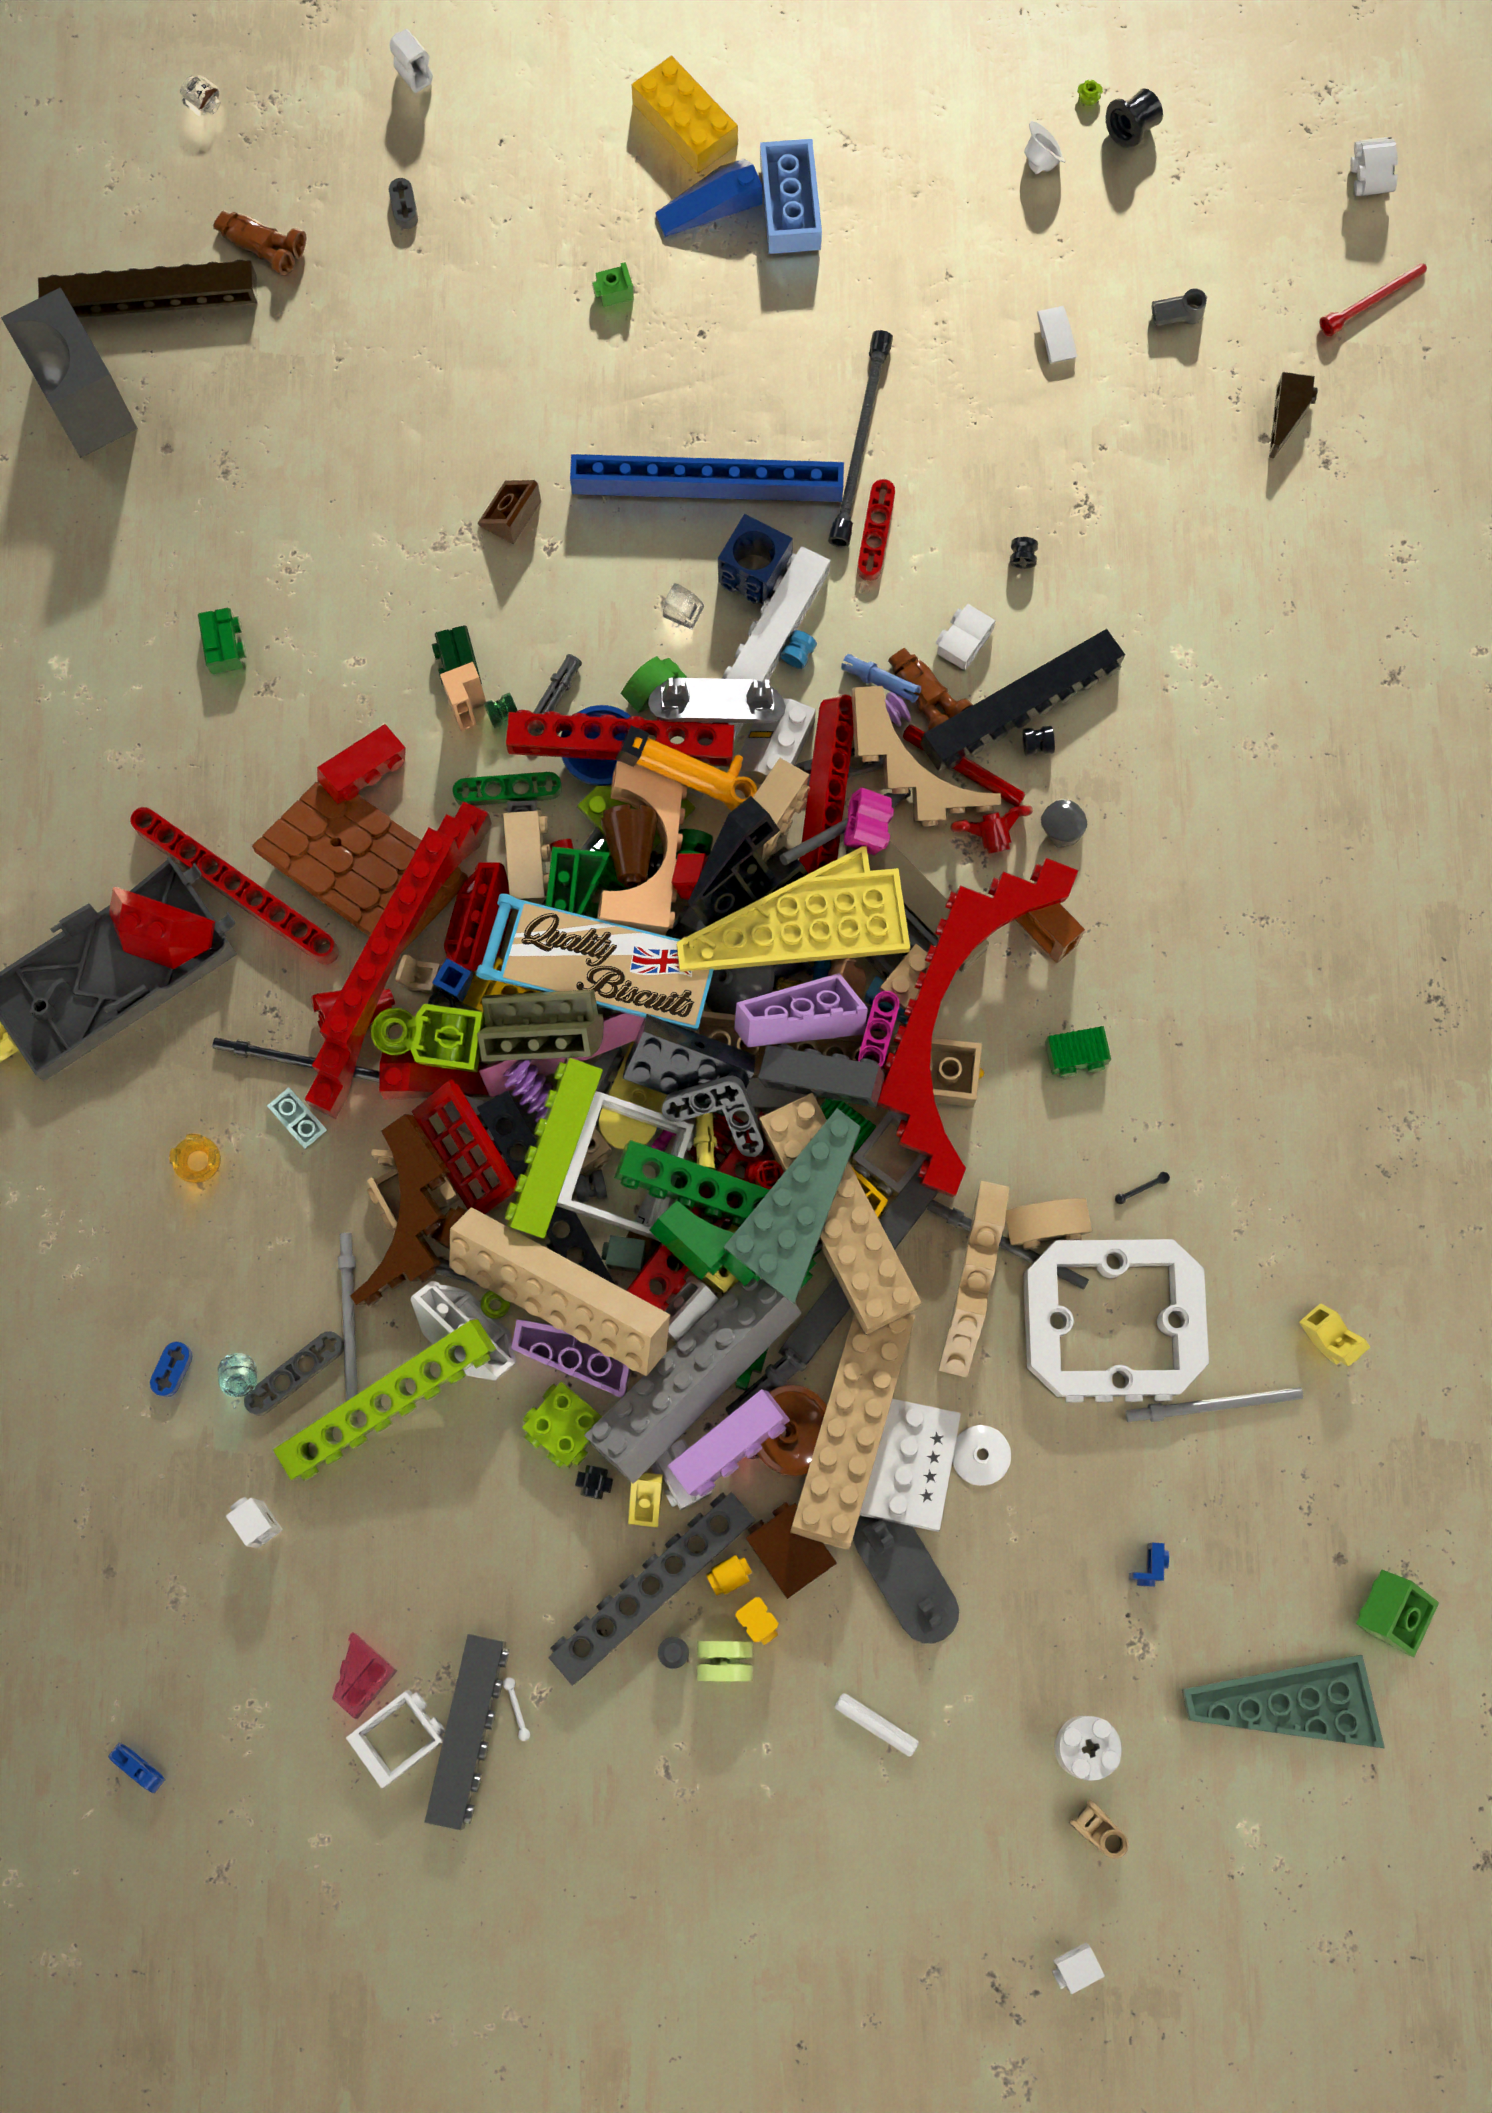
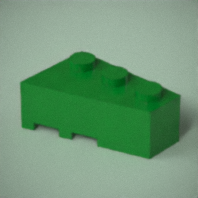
M552 847L546 906L585 916L611 861L610 853Z

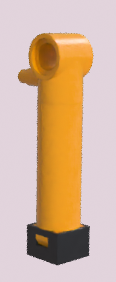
M632 725L626 732L616 756L617 760L632 767L635 764L641 765L722 801L732 811L748 797H754L757 792V787L753 780L744 776L738 777L743 761L741 755H736L730 764L728 772H724L648 738L650 733ZM735 790H741L745 794V799L739 798L735 794Z

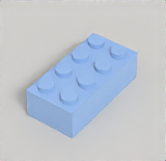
M813 139L760 142V169L769 254L821 250L822 227Z

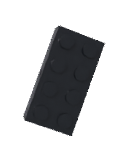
M647 1014L627 1057L623 1079L666 1095L726 1076L738 1077L747 1089L754 1074L756 1055ZM727 1086L725 1092H730L734 1096L737 1089H731L730 1086ZM699 1093L695 1096V1100L701 1105H707L711 1102L710 1096L706 1093ZM722 1109L714 1111V1113L725 1116Z

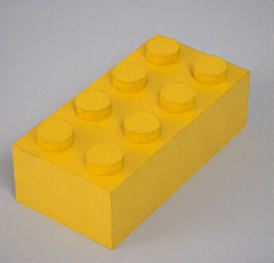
M672 55L631 84L634 106L698 174L738 145V125Z

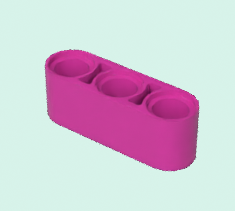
M882 991L875 996L858 1056L859 1062L867 1056L875 1057L881 1069H883L899 1010V999L891 991ZM888 1002L893 1006V1010L891 1012H883L878 1008V1004ZM874 1029H881L885 1032L886 1037L876 1040L871 1036L870 1032Z

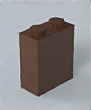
M787 1502L772 1512L775 1517L766 1524L761 1519L747 1529L750 1535L746 1537L747 1542L786 1599L837 1564L824 1543L790 1533L798 1506L796 1503L789 1506Z

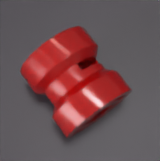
M755 1160L745 1170V1180L766 1189H771L783 1175L782 1167L773 1160Z

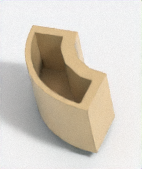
M1086 1198L1046 1201L1006 1210L1011 1245H1023L1024 1250L1041 1247L1040 1242L1051 1240H1082L1081 1235L1092 1232Z

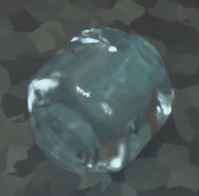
M232 1353L221 1360L218 1366V1385L221 1391L231 1397H243L255 1389L257 1385V1367L249 1355Z

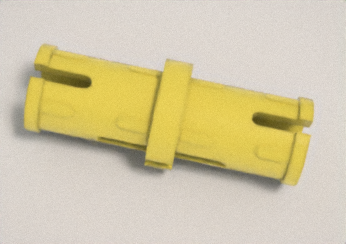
M710 1112L695 1117L696 1137L693 1139V1145L696 1147L697 1164L715 1170L714 1147L717 1145V1139L714 1137L713 1131L714 1114Z

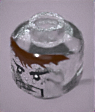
M202 75L188 77L180 89L183 104L200 117L208 113L213 115L221 104L218 100L219 89Z

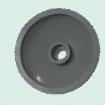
M766 965L714 970L705 1001L707 1006L715 1013L735 1015L737 1002L772 993L774 966Z

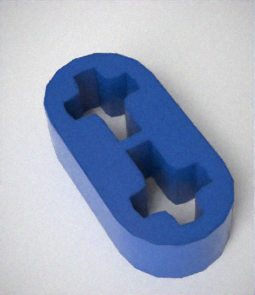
M172 1342L164 1349L150 1379V1388L155 1394L162 1397H170L178 1391L193 1357L192 1351L187 1345L181 1342ZM182 1348L181 1353L185 1355L182 1361L177 1360L174 1367L171 1368L174 1362L171 1353L173 1351L178 1352ZM169 1371H171L168 1381L172 1383L171 1387H165L163 1391H160L162 1386L158 1384L159 1379H165Z

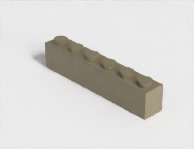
M890 841L887 847L876 855L868 853L870 871L899 869L905 909L938 941L939 936L935 934L936 928L941 918L946 920L950 910L945 908L947 899ZM847 846L846 854H849L850 852L856 849ZM984 940L959 967V970L963 972L987 950L989 942Z

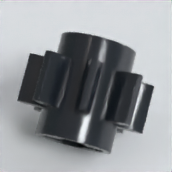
M586 1465L585 1473L578 1471L575 1486L582 1487L580 1495L602 1500L604 1492L610 1493L613 1478L607 1477L608 1469Z

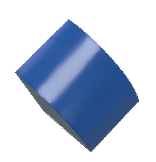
M446 958L432 983L440 991H444L456 1000L463 1002L471 986L473 973Z

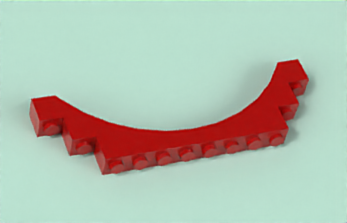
M463 801L456 816L452 817L446 814L437 831L428 827L319 1031L324 1037L325 1042L312 1064L318 1075L304 1099L311 1108L332 1118H337L349 1095L361 1046L387 980L410 935L436 893L461 862L480 847L492 825L488 812Z
M1045 858L1041 865L1036 864L1030 880L1034 881V883L1003 872L999 879L993 878L987 894L992 895V897L961 885L956 893L951 891L945 908L950 909L946 920L940 919L935 931L939 939L936 946L930 945L924 960L929 962L925 973L920 971L914 986L919 991L915 1000L910 998L906 1006L904 1015L909 1017L905 1027L900 1025L895 1035L894 1042L898 1043L894 1054L889 1052L883 1069L888 1071L882 1083L877 1103L879 1107L907 1117L906 1121L901 1119L895 1136L900 1138L897 1145L930 1157L929 1161L923 1160L919 1169L918 1176L922 1178L919 1185L954 1197L957 1194L966 1170L965 1165L945 1133L934 1100L930 1070L932 1033L941 1001L956 971L970 953L997 929L1026 913L1063 903L1070 895L1079 870Z

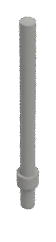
M340 1233L341 1256L338 1257V1269L341 1270L345 1394L346 1401L358 1394L354 1301L350 1297L354 1292L353 1269L356 1268L355 1256H352V1233Z
M1301 1387L1163 1406L1161 1403L1149 1404L1148 1408L1126 1410L1125 1415L1127 1422L1149 1419L1151 1422L1163 1421L1164 1417L1303 1399V1391Z

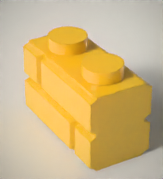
M755 1597L736 1611L735 1617L743 1627H747L746 1632L753 1642L761 1641L763 1645H766L779 1635L775 1630L778 1628L779 1623L771 1612H766L768 1608L762 1599Z

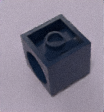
M744 514L718 557V582L726 590L731 592L737 591L743 594L748 601L763 605L767 598L771 599L775 591L773 589L780 575L784 577L788 570L786 565L793 552V538ZM757 555L766 558L770 564L759 570H749L739 565L738 562L746 556Z

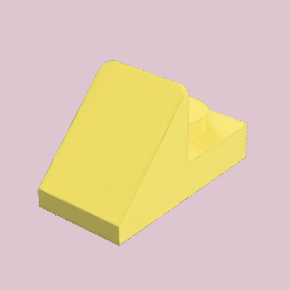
M645 1472L634 1484L631 1483L628 1524L658 1527L663 1491V1474Z

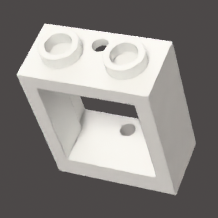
M410 1690L403 1692L346 1737L381 1788L387 1787L443 1743L444 1737L442 1734L445 1732V1729L436 1717L430 1719L424 1710L427 1704L417 1691L414 1694ZM407 1703L433 1740L391 1772L365 1735Z

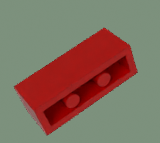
M384 724L318 766L317 781L337 804L344 800H352L367 785L373 786L390 770L392 772L398 770L404 764L406 747L388 726Z

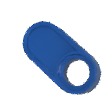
M118 1743L108 1756L116 1766L152 1793H156L165 1781L161 1773L122 1743Z

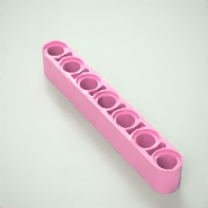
M618 1012L603 1018V1038L598 1051L591 1057L570 1058L582 1062L634 1041L645 1018L624 1012ZM566 1058L531 1059L529 1066L536 1065L538 1067L537 1075L544 1074L547 1076L555 1073L559 1062L564 1063ZM518 1060L495 1061L479 1069L490 1097L515 1089V1085L505 1088L504 1084L508 1077H503V1074Z

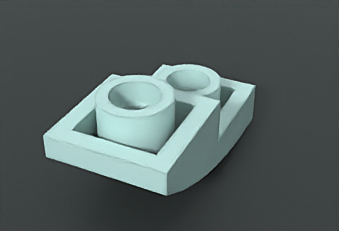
M289 1087L267 1105L304 1149L327 1131Z

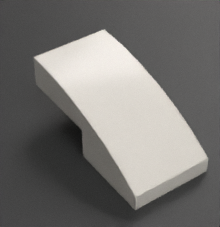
M1064 306L1038 311L1037 316L1042 339H1045L1049 364L1075 359L1077 357L1075 343Z

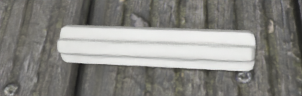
M846 1693L839 1697L835 1705L838 1711L907 1756H911L915 1752L919 1743L918 1740Z

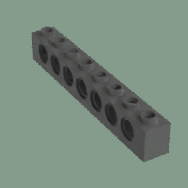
M722 1492L710 1503L713 1508L705 1516L701 1512L687 1524L690 1527L689 1531L682 1537L679 1533L674 1535L665 1544L668 1550L660 1557L656 1553L652 1555L642 1565L645 1570L637 1578L633 1574L630 1575L619 1585L622 1591L616 1597L612 1598L611 1595H608L596 1606L599 1612L590 1619L586 1615L573 1627L576 1630L575 1634L568 1640L563 1636L550 1648L553 1653L548 1658L572 1686L580 1681L755 1522L756 1519L732 1492L727 1496ZM716 1516H723L728 1521V1527L722 1533H716L710 1527L711 1520ZM694 1536H700L705 1541L704 1550L697 1554L690 1552L688 1549V1542ZM673 1556L680 1558L683 1564L681 1571L677 1574H670L665 1568L666 1561ZM648 1577H655L660 1583L658 1592L653 1595H648L643 1590V1582ZM628 1597L633 1598L637 1604L635 1613L630 1616L624 1615L620 1610L621 1601ZM603 1618L610 1619L614 1625L613 1632L606 1637L600 1635L597 1631V1624ZM580 1639H585L590 1643L591 1650L586 1657H579L574 1651L575 1643Z

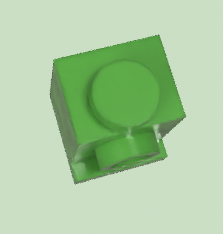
M626 262L621 263L620 267L595 273L596 281L592 282L593 291L596 298H601L603 307L634 299L633 284Z

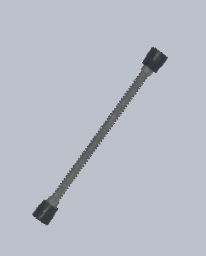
M884 330L874 331L871 337L869 356L872 363L840 514H838L835 522L832 524L828 542L836 547L844 548L850 545L853 522L850 521L852 502L880 370L884 360L889 355L893 341L892 334Z

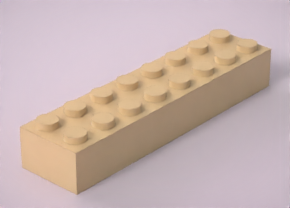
M813 1093L759 1118L764 1138L776 1161L782 1167L783 1174L827 1121ZM848 1162L820 1240L823 1244L821 1249L865 1335L919 1309L922 1302Z
M472 1207L450 1228L449 1268L453 1269L457 1274L473 1280L482 1288L491 1290L500 1295L504 1300L525 1309L529 1314L540 1317L549 1322L553 1327L569 1333L580 1342L589 1344L601 1351L605 1356L612 1357L625 1364L629 1369L645 1376L651 1372L666 1354L670 1314Z
M854 1313L790 1533L849 1550L916 1315L907 1314L865 1335Z

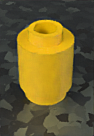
M735 1554L711 1567L712 1571L705 1575L716 1596L722 1593L726 1595L750 1582L748 1575L752 1574V1571L745 1557L738 1559Z

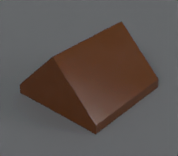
M535 480L504 481L477 524L514 544L541 503L538 483Z

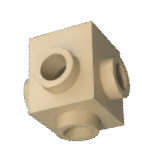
M594 1128L588 1148L594 1146V1148L591 1150L587 1149L581 1167L584 1174L593 1167L599 1169L609 1162V1156L612 1154L610 1144L605 1141L600 1131L598 1132L596 1128Z

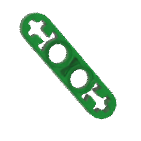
M536 772L462 778L455 782L452 792L458 804L461 805L464 801L473 806L505 804L507 801L552 800L557 798L562 792V784L559 776L553 772ZM550 780L555 785L552 786V791H546V788L543 787L546 785V781ZM532 781H536L537 786H542L537 787L538 793H534ZM526 782L529 785L528 791L525 794L515 793L513 789L516 783ZM490 784H498L501 787V792L497 796L493 797L486 794V788ZM477 785H481L482 797H478V793L473 792L478 791ZM463 787H468L469 791H471L466 798H463L462 793H460L463 792Z

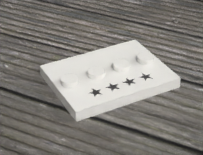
M892 1399L860 1511L861 1516L936 1532L940 1531L961 1413Z

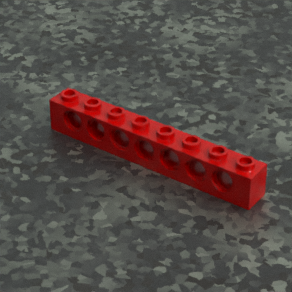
M518 710L516 713L509 712L506 746L508 753L515 755L617 760L616 756L622 741H618L614 737L620 733L626 734L632 725L650 733L649 735L655 736V741L706 764L730 767L733 761L734 725L724 722H713L712 724L701 722H666L661 719L645 720L639 716H631L628 719H620L613 715L589 717L584 713H574L572 716L553 711H548L544 714H533L528 710ZM537 728L544 730L539 736L530 734L532 730ZM563 730L572 732L570 736L565 738L558 736ZM590 732H598L600 734L596 739L586 737ZM677 736L684 739L680 744H674L670 740ZM703 738H709L713 741L707 746L698 743Z
M762 1111L756 1115L758 1121L760 1117L765 1115ZM750 1129L746 1130V1143H750L752 1146V1143L756 1141L751 1140L749 1135ZM766 1140L763 1146V1154L755 1157H747L741 1154L735 1143L715 1170L746 1181L745 1178L737 1176L735 1166L741 1165L746 1169L755 1160H769L773 1153ZM704 1185L699 1194L703 1198L709 1199L711 1191ZM730 1194L727 1204L734 1208L738 1200L734 1195ZM697 1207L688 1209L694 1215L701 1218L703 1209ZM721 1217V1219L713 1218L712 1225L720 1228L722 1223L728 1225L731 1219ZM661 1243L626 1291L666 1311L669 1304L665 1301L671 1293L676 1295L686 1283L683 1277L689 1268ZM669 1256H673L679 1261L678 1271H673L667 1266V1258ZM651 1280H657L661 1283L662 1292L660 1295L654 1294L650 1290L649 1284Z

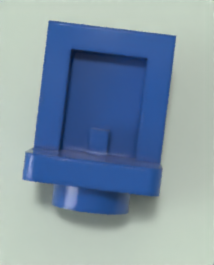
M1148 1543L1147 1573H1129V1579L1137 1580V1586L1155 1587V1581H1164V1569L1169 1567V1551L1165 1550V1543Z

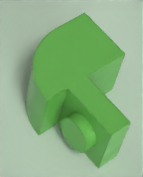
M656 656L643 664L631 676L620 694L639 713L649 709V697L656 687L668 681V678H687V676L670 658L660 660Z

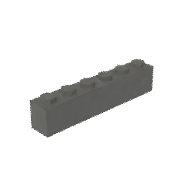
M472 1634L467 1635L425 1823L462 1830L465 1827V1823L470 1824L472 1821L475 1805L470 1804L472 1792H478L482 1774L477 1773L480 1760L485 1761L489 1742L484 1741L487 1729L492 1730L496 1711L491 1710L494 1698L499 1699L503 1680L498 1679L501 1667L506 1668L510 1649H505V1641Z

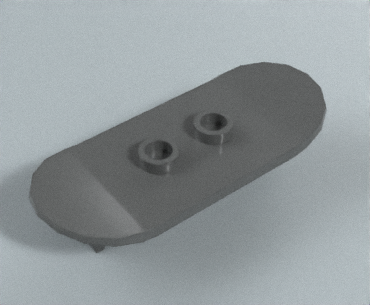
M860 1515L853 1536L855 1547L903 1629L912 1639L921 1643L934 1644L946 1639L954 1631L958 1623L959 1607L953 1592L913 1526Z

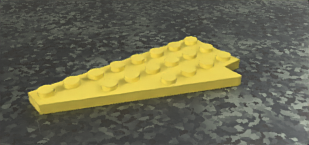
M862 846L678 941L676 945L680 972L706 969L722 970L909 953L910 942L899 869L870 871L867 846Z

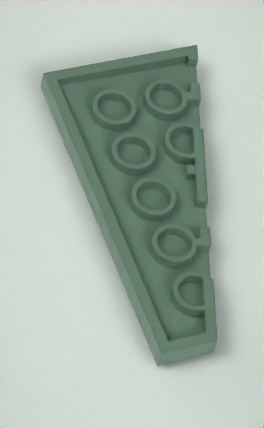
M839 1109L834 1111L724 1246L726 1251L794 1305L861 1126Z
M1363 1655L1182 1689L1187 1716L1190 1721L1385 1748Z

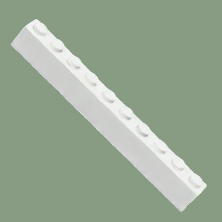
M803 546L800 547L797 554L793 553L790 556L786 565L788 569L784 577L781 575L778 577L773 590L775 593L773 597L765 600L761 608V618L759 621L755 620L748 631L749 639L746 644H740L735 654L736 662L733 667H727L722 679H755L765 683V680H769L781 659L780 654L782 650L790 643L789 638L791 634L798 629L830 572L829 559ZM729 723V725H734V740L744 723ZM703 738L698 743L707 746L713 741L709 738ZM687 787V792L702 799L704 793Z

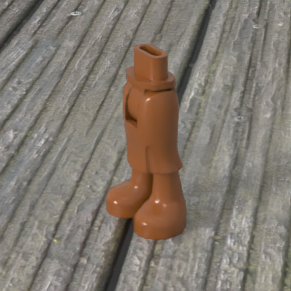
M222 211L213 224V228L220 231L222 237L238 247L255 253L260 259L267 260L272 264V269L280 275H287L294 269V258L299 260L306 246V233L298 228L291 229L286 236L278 233L275 228H269L249 216L237 214L236 212L227 213Z
M906 648L901 649L888 659V662L894 668L893 674L921 686V692L914 693L919 696L915 702L919 711L923 712L929 721L928 731L973 705L966 698L955 701L948 694V689L937 680L931 669L918 659L915 654L911 655ZM939 703L947 715L940 713L935 705Z

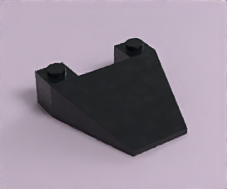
M752 796L748 797L728 814L688 900V904L705 927L809 874L798 859L787 865L782 864L780 855L789 851L785 846L764 862L757 850L776 835L780 829L770 814Z

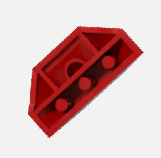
M479 862L477 864L475 872L468 877L457 894L445 937L444 949L446 957L472 972H475L478 966L482 965L499 908L497 904L499 895H510L509 882L502 863ZM510 909L497 956L500 955L512 909Z
M113 887L109 915L124 952L175 969L212 947L215 927L214 920L119 887Z

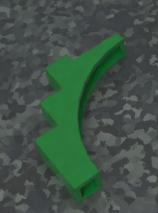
M677 1200L656 1220L649 1230L700 1280L709 1272L714 1276L722 1266L744 1286L752 1279L757 1282L761 1279L724 1249L725 1244L735 1233L716 1227L701 1219ZM822 1249L813 1253L801 1288L813 1277L809 1271L817 1264L813 1259Z

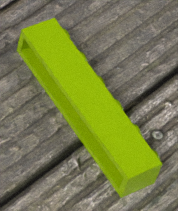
M566 1058L564 1063L559 1062L554 1078L558 1079L555 1090H549L544 1104L545 1107H548L544 1119H539L534 1132L535 1135H538L535 1147L530 1146L525 1157V1163H528L525 1175H519L515 1186V1191L518 1192L515 1203L510 1202L505 1214V1219L509 1220L508 1227L543 1239L545 1238L603 1069L573 1058Z

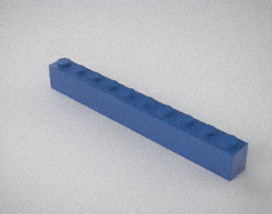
M571 454L570 483L572 494L842 502L844 462Z

